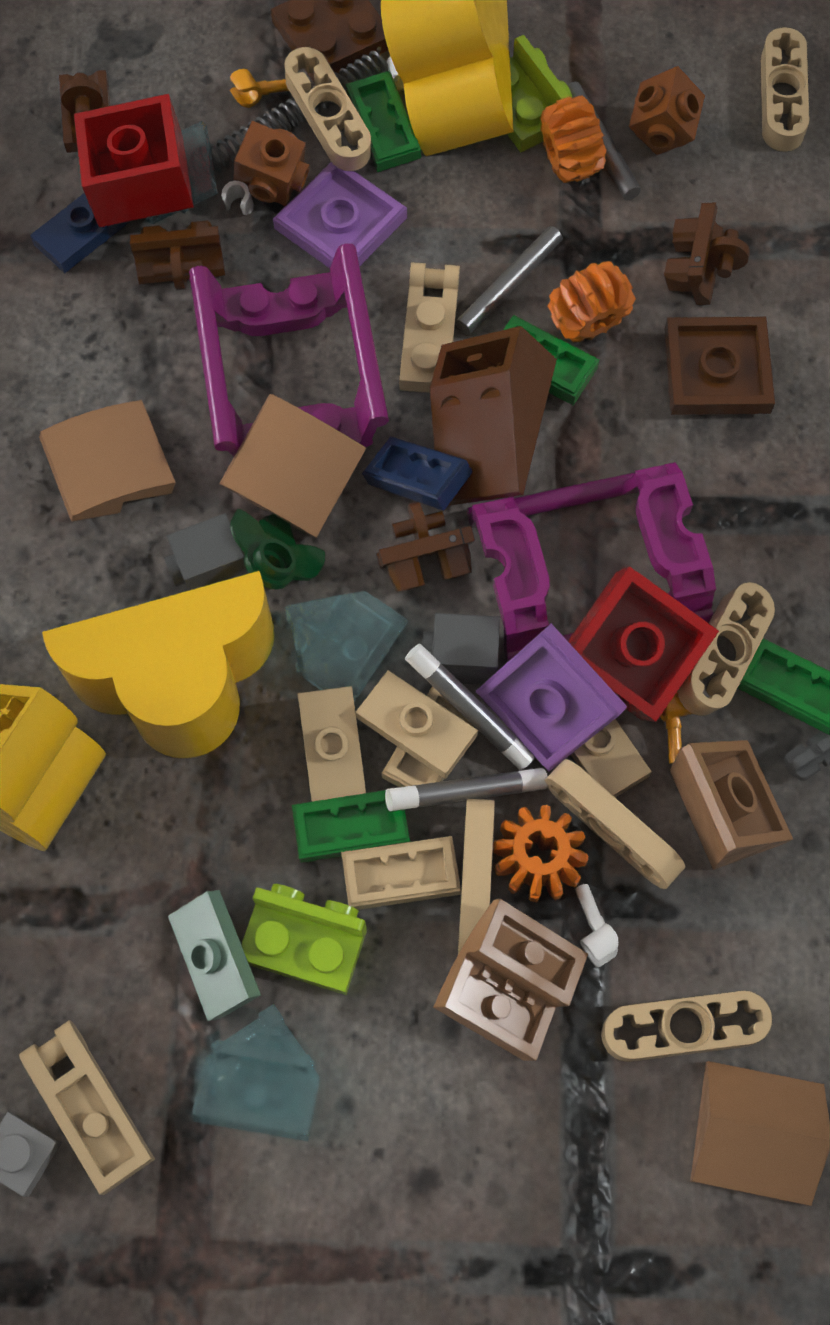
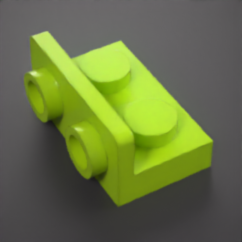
M525 35L514 39L513 56L510 57L514 132L507 135L520 153L544 141L540 130L542 110L556 103L557 100L569 96L572 98L567 84L556 78L548 67L543 52L539 48L534 49Z
M273 884L271 891L256 887L252 898L255 906L241 944L249 965L347 995L367 932L365 920L357 918L359 911L352 906L332 900H327L324 907L303 901L304 893L281 884Z

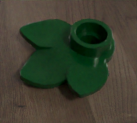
M237 509L230 523L233 539L245 553L244 564L248 573L260 571L264 587L274 590L283 589L292 580L310 581L319 574L325 563V551L311 545H296L289 523L274 514L266 516L258 522L242 509Z

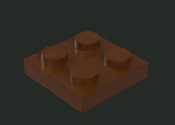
M289 0L271 8L272 23L290 49L293 51L301 47H310L320 51L333 72L339 73V70L341 68L346 69L348 64L354 65L356 59L362 60L363 55L369 56L370 51H376L378 46L381 47L380 54L388 51L382 18L369 0ZM307 72V74L310 76V78H311L312 81L314 82V72H313V73H308V72Z
M766 316L667 318L664 330L671 415L771 414L775 405Z

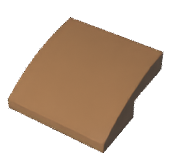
M269 394L219 484L262 510L271 512L309 536L317 538L366 447L300 408L273 394Z
M142 400L93 410L57 423L40 432V441L71 522L120 513L123 503L127 501L172 494L176 482Z
M495 899L484 912L463 945L433 1008L521 1060L536 1061L556 1007L570 1006L588 953L502 899Z

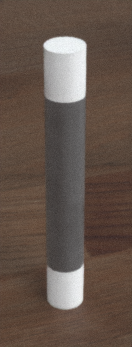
M417 644L409 651L405 660L519 770L526 768L532 762L534 755L425 647Z
M544 768L391 788L386 790L385 800L389 811L466 801L467 799H481L544 790L548 786L545 782L547 773Z

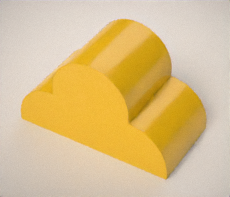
M381 0V18L387 47L395 69L404 83L405 101L410 123L425 156L514 132L507 0Z
M260 571L42 632L49 655L77 697L84 704L105 714H128L138 732L149 746L159 753L175 758L202 756L225 742L234 730L240 712V698L236 683L250 677L263 666L271 653L274 643V625Z
M0 684V831L30 847L46 851L102 763L106 753L97 742L76 727L78 719L73 712L43 688Z

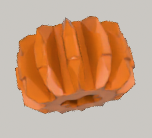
M583 95L573 98L569 96L557 100L556 103L542 110L540 130L543 135V145L547 151V159L552 164L553 172L563 183L587 179L593 176L594 173L604 169L607 151L603 142L604 134L600 128V120L595 115L594 106Z
M607 261L599 265L591 263L586 269L576 270L573 276L563 279L560 287L554 289L549 295L550 302L547 306L552 314L550 317L557 330H561L564 338L570 339L572 342H581L584 339L592 340L601 333H607L611 327L619 325L622 318L631 313L632 305L636 298L626 274H622L618 266H614L611 261Z
M548 805L541 806L538 819L534 820L531 812L526 807L519 809L517 815L519 825L512 821L504 820L501 823L500 831L506 839H499L493 842L492 852L498 856L505 857L495 865L496 875L505 876L515 873L508 885V890L515 894L526 883L531 886L528 895L529 900L532 902L539 900L542 886H546L549 895L554 900L561 898L563 889L560 881L569 886L576 887L581 877L573 867H582L588 862L587 853L574 849L584 842V832L573 831L566 833L565 831L568 829L572 817L564 813L556 823L550 821L551 808ZM537 843L541 851L551 850L547 863H542L539 856L528 857L532 844Z

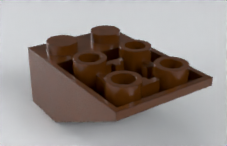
M522 326L441 345L430 385L434 450L467 460L473 471L448 506L521 496L524 494L557 359Z

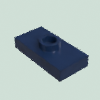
M83 193L30 236L34 246L65 274L131 221L99 228L86 195Z
M390 436L362 472V475L371 486L444 511L473 471L467 460Z

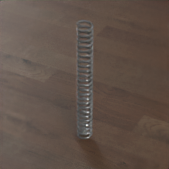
M378 46L376 51H370L369 56L363 55L362 60L356 59L354 65L348 64L346 69L341 68L339 73L334 72L345 92L348 82L351 83L373 76V74L376 75L388 71V64L380 54L381 47ZM373 55H376L377 62L372 58ZM366 59L369 60L370 67L365 63ZM358 64H361L362 71L357 67ZM350 68L354 69L355 76L350 72ZM344 72L346 73L348 82H347V80L342 76V73H344ZM287 99L286 105L283 103L279 104L278 109L272 108L271 113H264L263 118L257 117L255 122L259 123L261 121L264 126L272 128L266 119L269 117L274 129H282L279 121L274 116L276 112L284 129L290 132L291 125L287 117L282 113V108L286 109L292 125L295 127L299 125L295 113L289 106L290 103L294 105L295 112L300 121L306 123V118L294 99ZM328 101L319 103L315 107V111L321 114L320 104L323 108L328 109ZM251 121L247 127L241 126L240 132L233 131L232 136L226 135L224 141L217 140L216 145L210 144L208 150L202 149L201 155L194 153L193 165L202 181H205L206 178L200 171L197 158L201 160L207 174L213 177L214 172L206 161L204 153L210 157L216 171L221 172L222 168L213 155L212 149L217 151L222 164L229 168V161L222 152L220 144L225 147L230 160L234 162L236 155L229 146L228 139L233 143L238 153L240 144L236 140V135L243 142L245 137L243 131L247 132Z

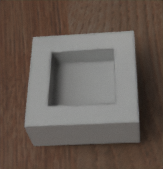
M7 1112L0 1123V1183L23 1197H29L60 1147L61 1142L16 1114Z

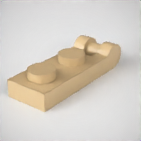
M411 262L399 386L402 391L430 393V385L441 345L454 342L460 266L445 265V270L426 268V263ZM425 288L443 289L442 297L424 296Z
M69 1020L54 1030L56 1034L54 1038L40 1047L36 1044L31 1045L21 1052L19 1057L98 1193L105 1195L154 1161L155 1158L89 1051L83 1036L74 1023ZM68 1056L74 1068L57 1079L53 1073L52 1066Z

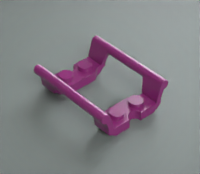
M346 243L337 248L330 272L290 278L288 288L279 293L267 291L262 283L222 289L207 267L195 266L190 269L192 297L214 447L216 450L228 451L234 457L253 424L243 425L241 418L228 400L218 327H224L235 332L241 331L250 336L272 335L318 326L325 318L332 317L342 308H347L360 375V382L354 402L355 407L343 409L332 403H320L298 408L330 425L364 447L373 444L372 438L377 427L386 425L389 422L355 245Z
M676 462L520 497H508L475 504L467 508L469 524L471 527H477L485 558L497 559L505 568L500 576L494 578L493 588L504 625V653L506 662L512 659L549 626L545 603L550 588L549 574L536 528L527 516L637 492L640 493L635 506L636 517L655 572L667 579L670 588L668 594L706 622H710L713 616L712 604L716 591L714 569L703 534L690 532L682 523V518L690 514L693 503L683 472ZM573 633L562 636L568 641Z

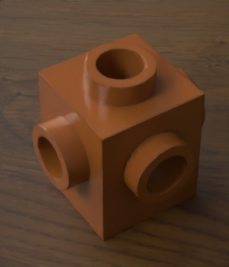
M679 66L671 68L640 82L629 128L656 155L682 147L695 140L705 95Z
M251 121L234 160L233 181L245 183L250 194L260 201L267 203L277 202L286 206L293 190L302 191L310 170V164L304 162L306 142L299 140L287 130H274Z

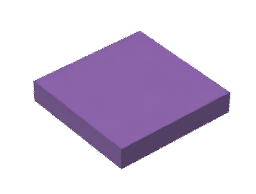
M330 162L273 218L275 230L328 268L331 267L337 248L346 243L355 245L359 266H361L407 219V207L355 171L341 170Z
M552 623L476 690V693L548 772L616 719L627 708L624 702Z

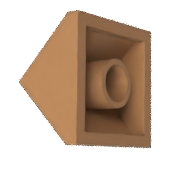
M748 740L689 743L680 749L670 768V773L713 870L793 840Z
M707 1061L705 1064L690 1182L812 1206L830 1151V1121L824 1084Z

